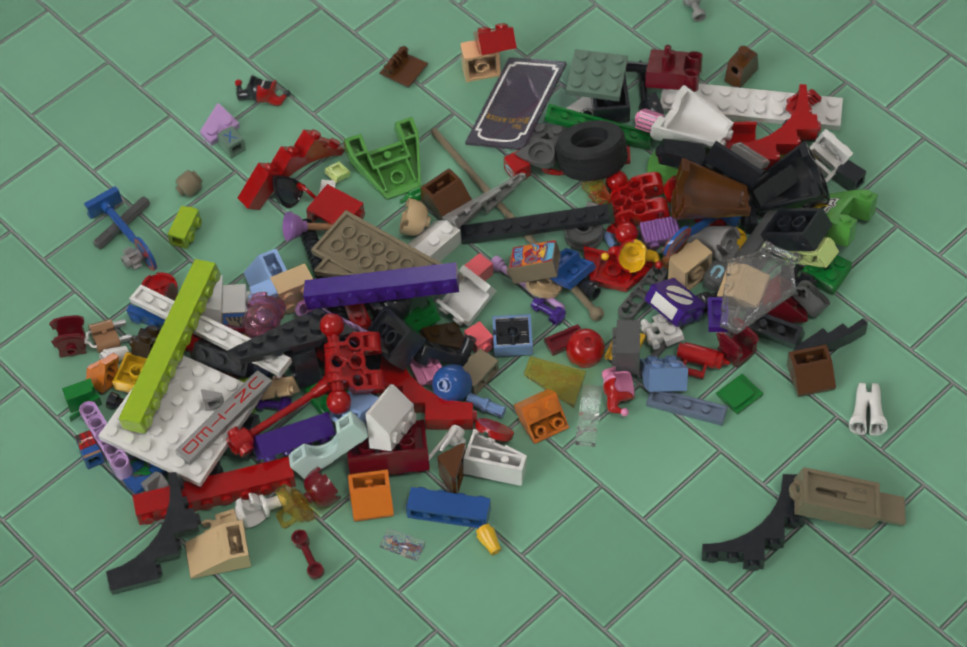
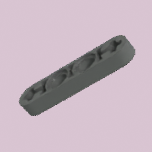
M653 266L620 305L618 309L619 320H634L647 304L644 298L648 290L643 289V286L665 281L667 278L665 267L657 269ZM639 297L643 301L641 303H634L632 299Z

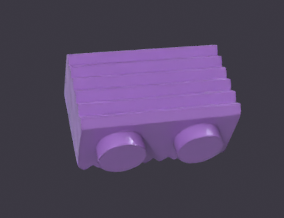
M670 216L641 222L638 230L641 242L645 244L647 249L657 250L660 246H664L672 235L680 230L678 220Z

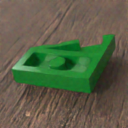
M432 297L426 299L428 304L423 308L416 307L404 319L417 331L423 327L432 326L441 320Z

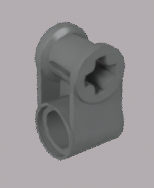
M808 280L801 281L793 290L795 300L813 317L819 316L830 305L829 299Z

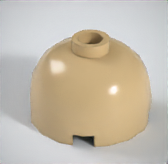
M408 198L405 204L408 209H405V212L402 213L399 231L402 235L416 236L422 233L425 227H429L431 217L428 216V210L422 202Z

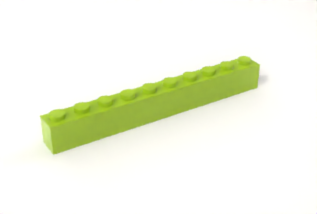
M194 260L118 418L125 430L145 434L148 427L152 425L154 414L160 408L162 397L168 390L171 378L175 376L178 363L183 359L186 346L190 344L194 329L198 327L199 319L205 312L206 304L213 295V289L220 280L221 273L215 262Z

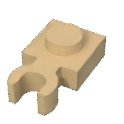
M231 509L215 514L216 520L206 519L202 521L204 528L211 527L204 530V532H207L221 524L238 520L235 510Z

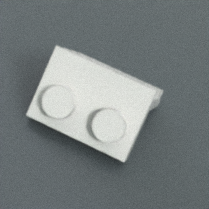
M827 129L810 146L811 151L833 170L831 172L817 159L815 160L818 168H821L823 175L827 177L825 179L826 183L836 174L839 165H843L853 155L849 147L839 141Z

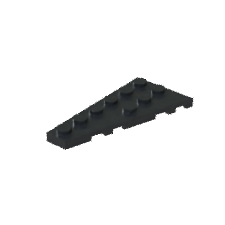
M320 307L229 349L228 357L239 365L263 360L264 356L268 355L282 356L283 352L289 350L295 353L320 347L323 345V342H328L327 337L320 330V321L323 316L329 313ZM344 323V330L339 335V342H341V338L348 337L352 332L357 331Z

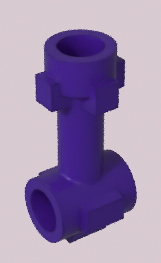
M535 297L531 303L535 312L541 310L550 316L548 320L552 324L558 325L559 322L562 323L565 319L566 311L563 308L557 306L554 310L544 304L545 300L543 298Z
M281 397L280 402L262 401L260 399L255 408H258L260 411H263L265 408L278 409L277 412L290 405L292 400L289 397Z

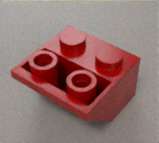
M496 24L495 28L492 29L488 26L477 28V32H473L480 55L517 48L514 29L512 26H508V24Z

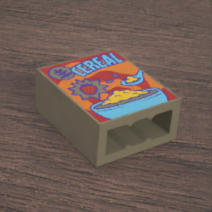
M551 240L513 247L512 253L509 255V266H507L508 277L512 278L513 284L557 277L561 258L557 241Z

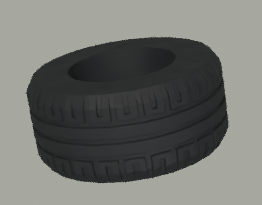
M594 120L573 125L562 132L556 142L557 157L561 171L569 178L578 181H596L610 177L619 172L628 159L623 130L616 124L608 121Z

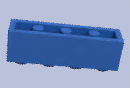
M411 487L406 506L407 518L479 528L488 524L491 500L484 496L475 497L464 493L455 494L444 490L435 491L424 487Z

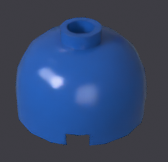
M450 364L443 366L433 376V392L441 399L462 402L471 392V376L461 365Z

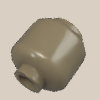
M187 170L176 179L178 186L175 188L181 196L185 194L187 197H192L201 190V183L203 181L195 171Z

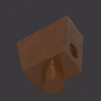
M740 46L738 51L728 61L724 82L733 87L741 88L758 70V54L747 46Z

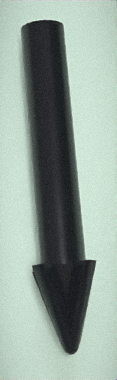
M637 73L639 76L641 102L644 103L648 99L647 87H645L646 75L645 73Z

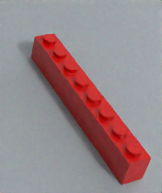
M288 456L208 476L201 487L188 481L183 482L185 488L181 489L182 496H187L189 508L186 509L194 508V511L209 510L219 505H229L239 498L249 500V493L259 496L269 495L279 490H289L292 487H296V482ZM170 486L132 495L139 525H149L155 521L165 520L169 506Z

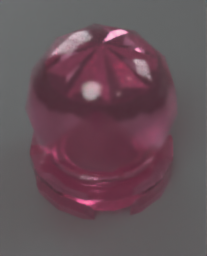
M268 292L252 294L247 303V311L243 316L242 324L248 337L252 339L280 326L281 320L285 315L286 306L284 301L278 296L276 298L268 296Z

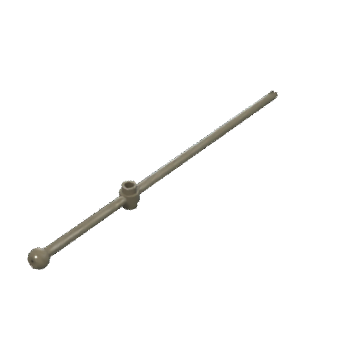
M432 128L431 134L484 193L489 191L490 188L445 137L436 128ZM502 201L496 205L507 219L515 218ZM532 235L523 236L529 244L538 243ZM577 285L571 289L573 294L589 310V316L593 321H600L604 317L603 309L595 307Z

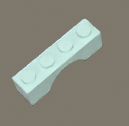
M350 411L335 422L337 433L330 442L320 446L302 444L289 454L290 467L304 479L317 466L323 469L368 438L366 424Z

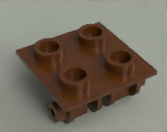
M402 46L393 54L379 74L409 88L428 63L409 55L408 48Z

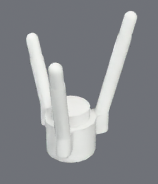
M452 425L443 439L428 455L429 460L439 449L443 451L448 444L456 446L457 444L465 443L466 440L463 438L465 431L457 425Z

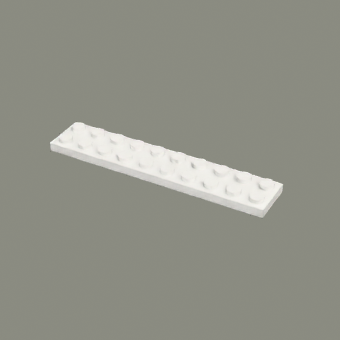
M699 84L698 91L694 92L728 119L781 125L785 123L786 119L791 117L785 110L787 105L786 99L795 94ZM662 89L660 102L664 113H669L672 109L675 95L679 90ZM821 96L822 100L820 103H814V106L811 105L812 114H817V119L821 122V129L840 130L843 98Z

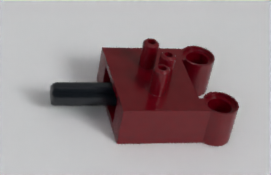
M665 45L664 50L651 49L648 63L628 61L626 72L646 73L645 87L680 90L684 85L693 92H696L699 89L703 54L697 51L671 50L670 45Z

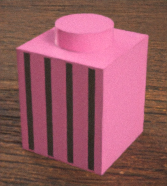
M642 109L636 114L635 128L650 133L651 127L659 116L665 117V115L648 109Z

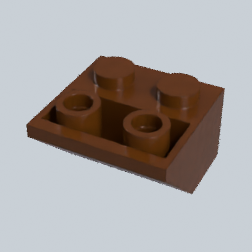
M450 168L420 187L422 202L441 220H443L442 216L472 200L462 180Z
M827 345L788 352L787 367L798 397L836 389L833 363Z

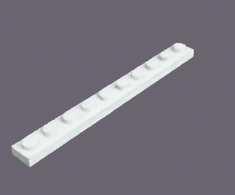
M140 285L129 298L131 303L165 320L174 303L173 300L143 285ZM201 315L198 327L193 332V334L227 351L251 340V338L204 315ZM275 355L264 356L263 360L252 363L281 377L292 363V360L286 355L277 357Z

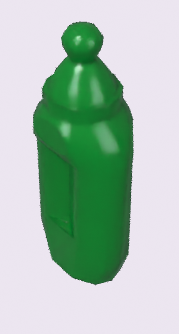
M423 185L408 191L404 198L400 199V203L406 202L408 198L418 201L422 200L420 187Z

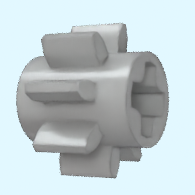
M128 247L122 251L124 255L120 258L127 269L131 267L132 270H136L142 266L140 262L144 260V257L138 248Z

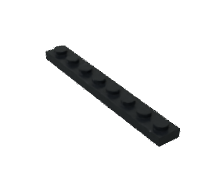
M608 204L462 225L461 241L465 245L609 224Z

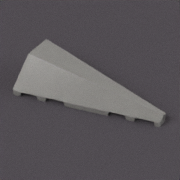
M524 173L515 175L442 216L443 220H448L461 230V226L466 225L481 210L488 214L526 179V175Z

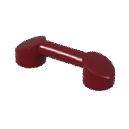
M302 529L294 531L291 540L296 548L302 550L308 563V575L311 579L321 578L325 573V569L321 563L316 562L309 548L310 540L307 533Z

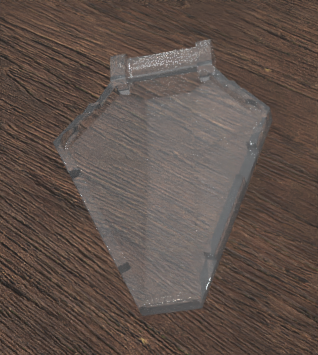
M765 241L760 250L750 255L746 254L728 260L720 327L738 334L796 293L794 267L799 263L801 254L789 252L772 245V242ZM771 252V253H773V254H776V255H778V256H781V257H783V258H786V259H788L789 261L783 260V259H781V258H778V257L773 256V255L768 254V253Z

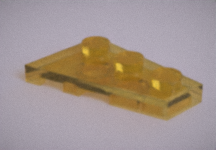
M530 356L524 376L545 390L555 391L559 399L575 408L586 371Z

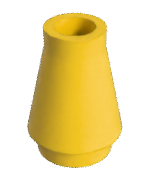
M485 524L476 530V538L491 555H495L502 550L494 527H491L490 524Z

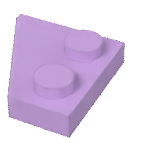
M218 103L200 130V134L213 146L218 142V133L230 126L237 130L240 128V124Z

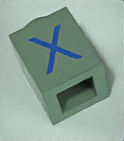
M233 126L217 134L219 146L230 159L246 150L244 139Z

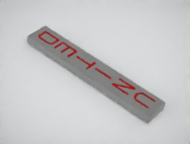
M257 370L175 450L176 454L191 465L273 384L272 380Z

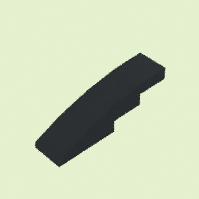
M863 318L849 328L842 323L829 333L822 328L794 347L793 351L827 345L829 352H832L865 335L868 323Z

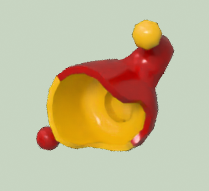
M628 239L620 246L610 247L606 253L601 255L604 261L608 260L611 256L617 257L619 267L627 272L641 270L646 262H654L657 269L663 267L659 253L647 249L645 244L637 239Z

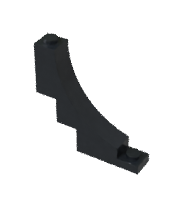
M663 138L656 147L655 155L658 157L660 165L678 169L682 158L708 168L705 166L707 162L704 161L706 157L704 144ZM717 168L715 169L714 172L722 174L720 170H718ZM750 194V215L748 217L742 216L740 219L745 234L751 235L758 225L755 203Z

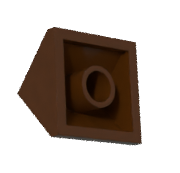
M461 443L437 456L439 476L450 493L457 494L460 491L464 477L463 458L466 452L465 443Z

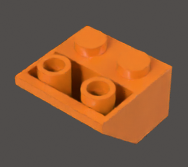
M546 389L514 404L520 423L534 444L569 428L555 391Z
M388 469L348 475L354 522L394 516Z

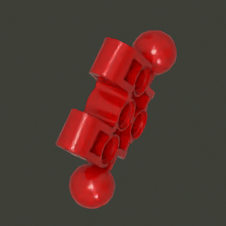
M619 171L606 178V186L611 191L610 197L616 225H618L615 228L614 234L620 244L628 239L638 238V229L635 225L639 226L641 222L670 217L667 200L662 197L654 198L664 193L661 173H644L631 177L629 180L623 171Z
M335 313L323 316L320 321V330L327 337L328 343L324 344L327 384L332 386V392L329 393L326 404L332 413L340 415L346 413L351 407L350 395L344 391V387L352 394H374L385 391L383 370H367L364 367L366 362L364 356L382 353L380 333L352 332L344 342H339V335L344 330L343 318ZM350 340L356 343V348L349 344ZM352 359L358 362V367L352 365ZM336 360L339 363V367L333 366L331 361ZM353 379L359 380L360 386H356L353 383Z

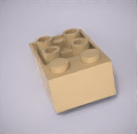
M242 520L221 524L185 542L191 579L251 567L247 538Z

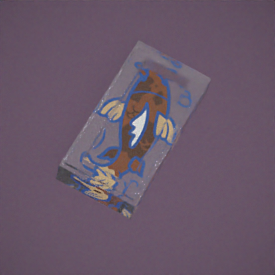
M390 528L387 529L380 543V548L414 561H418L425 547V541Z

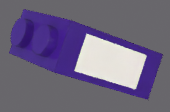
M675 278L651 284L644 298L647 303L675 327L699 321L703 317V311L707 306Z

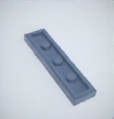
M670 391L650 392L646 402L647 407L723 426L728 406Z

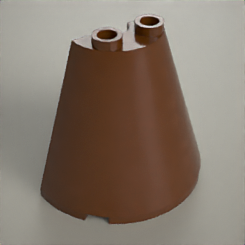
M682 158L675 180L677 182L675 189L672 191L671 214L674 219L748 217L750 215V194H748L746 185Z

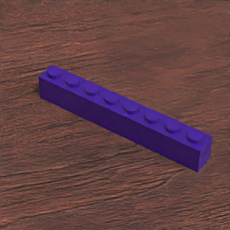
M454 262L305 280L303 297L307 309L312 310L319 307L329 308L459 292L460 276L457 263Z

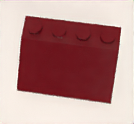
M424 419L416 420L392 451L370 448L368 438L347 452L350 475L387 469L389 475H402L408 472L430 470Z

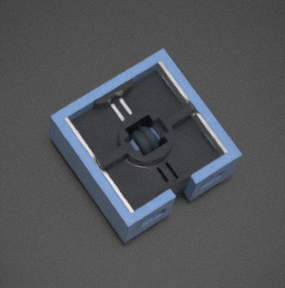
M531 314L492 316L494 357L533 355Z

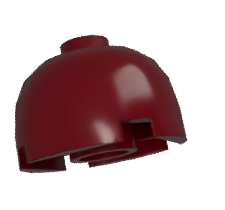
M317 466L304 480L306 493L303 495L310 504L314 502L320 507H328L342 497L335 495L338 493V490L326 474L322 475L319 473L322 469Z

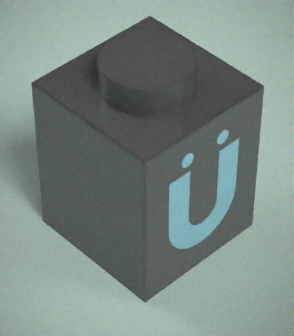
M714 259L704 274L703 286L710 291L718 292L728 265Z

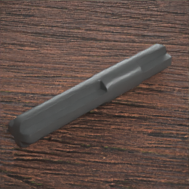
M142 196L120 217L128 225L150 205L149 200ZM113 222L93 241L94 246L102 249L121 231L119 227Z

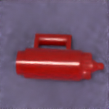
M680 342L677 358H681V361H684V365L687 366L689 362L704 366L702 371L688 368V376L704 379L707 367L721 369L723 365H730V361L724 357L725 354L719 350L689 342Z

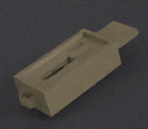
M803 467L789 486V495L794 500L796 515L869 530L878 521L901 526L906 524L904 497L880 492V483Z

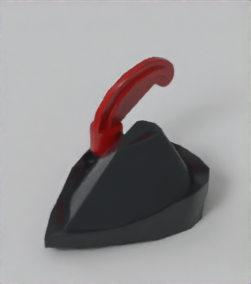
M282 175L273 176L274 196L282 206L292 208L301 199L304 191L313 199L316 198V195L306 188L305 184L296 179Z

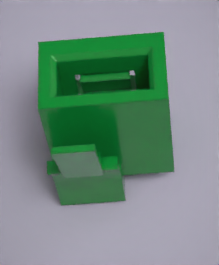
M91 378L62 388L70 412H75L69 416L71 422L81 416L79 408L84 402L92 401L97 407L102 405L100 396L95 391Z

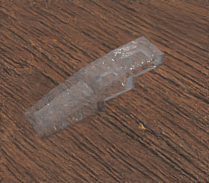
M583 384L575 445L591 447L596 445L603 386Z

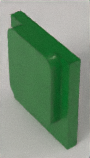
M740 374L716 392V395L737 415L764 394L744 374Z

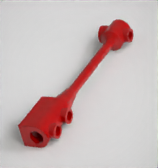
M352 359V365L358 367V362ZM327 374L323 376L310 392L250 430L244 427L238 429L235 426L227 432L229 436L226 438V442L232 452L244 457L254 449V436L310 400L332 392V386L327 384ZM353 379V383L356 385L359 383V380Z

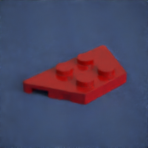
M587 246L583 248L584 258L594 262L596 269L588 274L589 279L599 283L601 287L627 293L654 266L653 262H646L641 270L627 272L619 267L617 257L611 256L606 261L602 260L601 255L607 251Z

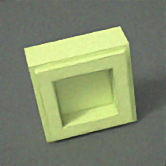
M336 162L326 167L324 173L335 183H338L350 177L351 172L343 164Z

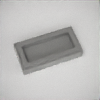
M741 142L733 144L730 149L760 169L767 168L770 163L768 159Z

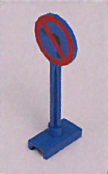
M116 186L84 203L90 219L102 213L109 215L128 240L140 250L144 257L143 261L150 270L155 271L157 269L156 261L146 243L140 237L136 238V235L114 210V206L122 203L119 189Z
M742 216L704 218L691 228L686 225L678 230L670 239L663 251V255L667 258L671 257L683 246L689 237L697 234L718 219L724 220L730 226L737 227Z

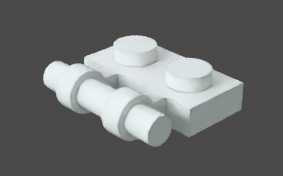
M661 314L652 317L654 323H648L646 319L640 322L641 330L647 336V342L654 350L659 349L662 342L668 347L685 340L681 329L675 327Z

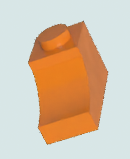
M113 352L104 359H100L87 367L86 379L91 378L94 388L102 394L114 387L112 381L118 371L119 356Z

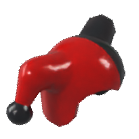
M251 75L247 88L244 90L241 87L242 80L237 79L235 81L236 96L240 101L252 99L258 103L267 102L274 106H281L285 99L291 95L289 90H284L281 96H277L275 93L277 80L266 81Z

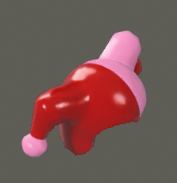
M616 366L602 371V378L604 380L603 391L607 396V409L610 413L627 416L629 410L618 407V404L635 398L631 372L616 371Z

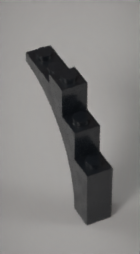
M176 472L168 473L170 484L169 506L158 534L148 547L135 558L122 566L106 571L112 595L161 583L160 576H163L161 565L156 563L180 557L179 551L182 550L180 538L176 539V537L200 532L198 525H202L199 513L195 514L194 508L186 509L189 508L187 496H182L181 489L185 488L183 479L178 477Z
M783 474L778 501L771 513L760 525L732 540L702 544L701 561L709 563L727 561L729 563L743 562V569L750 571L764 570L765 548L772 550L784 548L785 527L798 528L804 525L805 516L795 514L794 500L789 495V486L793 483L797 474Z

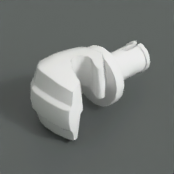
M249 493V500L241 498L236 500L235 512L238 521L242 520L244 527L249 529L270 517V510L286 506L287 502L283 493L268 499L264 498L263 495L258 496L257 494Z

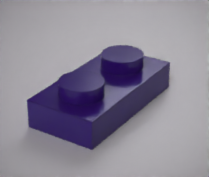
M708 297V332H728L727 297Z

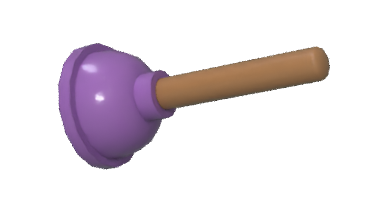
M288 211L284 215L282 226L285 240L292 241L300 237L303 232H307V230L328 231L332 225L330 223H307L300 216Z

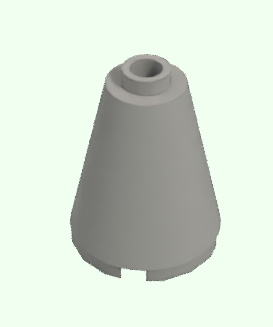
M707 226L687 239L688 243L693 242L695 239L699 240L713 252L712 258L725 264L733 260L740 245H737L740 233L733 226Z

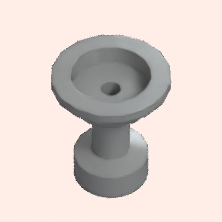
M682 0L685 6L692 7L694 11L692 18L695 22H700L707 17L705 10L699 7L701 0Z

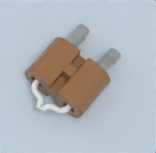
M108 319L88 325L89 331L86 333L84 344H89L90 347L96 348L97 353H101L103 349L120 347V343L130 341L132 336L127 334L118 337L115 328L126 325L125 319L115 322ZM89 334L92 338V341H94V345H92L91 342L87 341L89 339Z

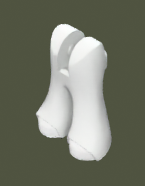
M859 383L856 391L855 409L849 422V429L854 434H866L867 406H869L870 435L884 434L888 429V425L882 411L879 383H872L870 392H867L866 383Z

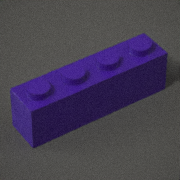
M326 412L254 436V451L257 460L264 459L265 462L276 459V454L288 455L294 451V448L300 447L302 444L313 446L312 442L317 440L319 444L330 440L329 436L335 435L329 413Z

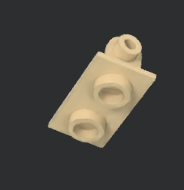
M293 376L271 379L273 384L263 393L261 400L264 401L275 396H293V394L300 392Z

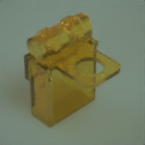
M285 484L275 490L283 506L276 514L282 528H288L297 520L310 522L315 519L314 511L310 508L307 499L300 490L292 489ZM285 512L292 516L288 522H284L282 519Z

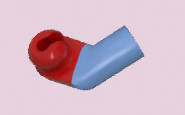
M616 223L608 226L604 233V239L609 247L619 246L614 234L615 228L618 226Z

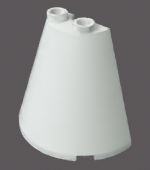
M683 85L675 95L673 106L665 118L659 116L652 125L650 136L652 139L659 141L665 138L704 144L705 148L711 149L715 141L724 146L726 145V140L730 141L734 133L731 130L734 122Z

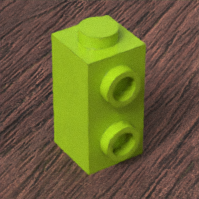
M181 205L167 234L170 245L188 249L190 242L194 241L197 228H200L202 224L199 209Z

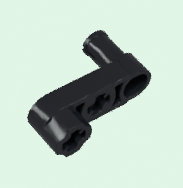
M465 335L464 341L458 350L425 341L422 348L414 356V360L425 366L430 365L432 358L464 366L471 356L470 353L477 340L471 335Z

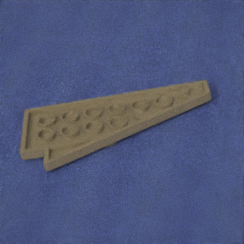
M347 210L344 211L311 249L313 255L322 259V262L314 270L315 275L323 277L442 264ZM459 273L460 284L464 278L463 275Z

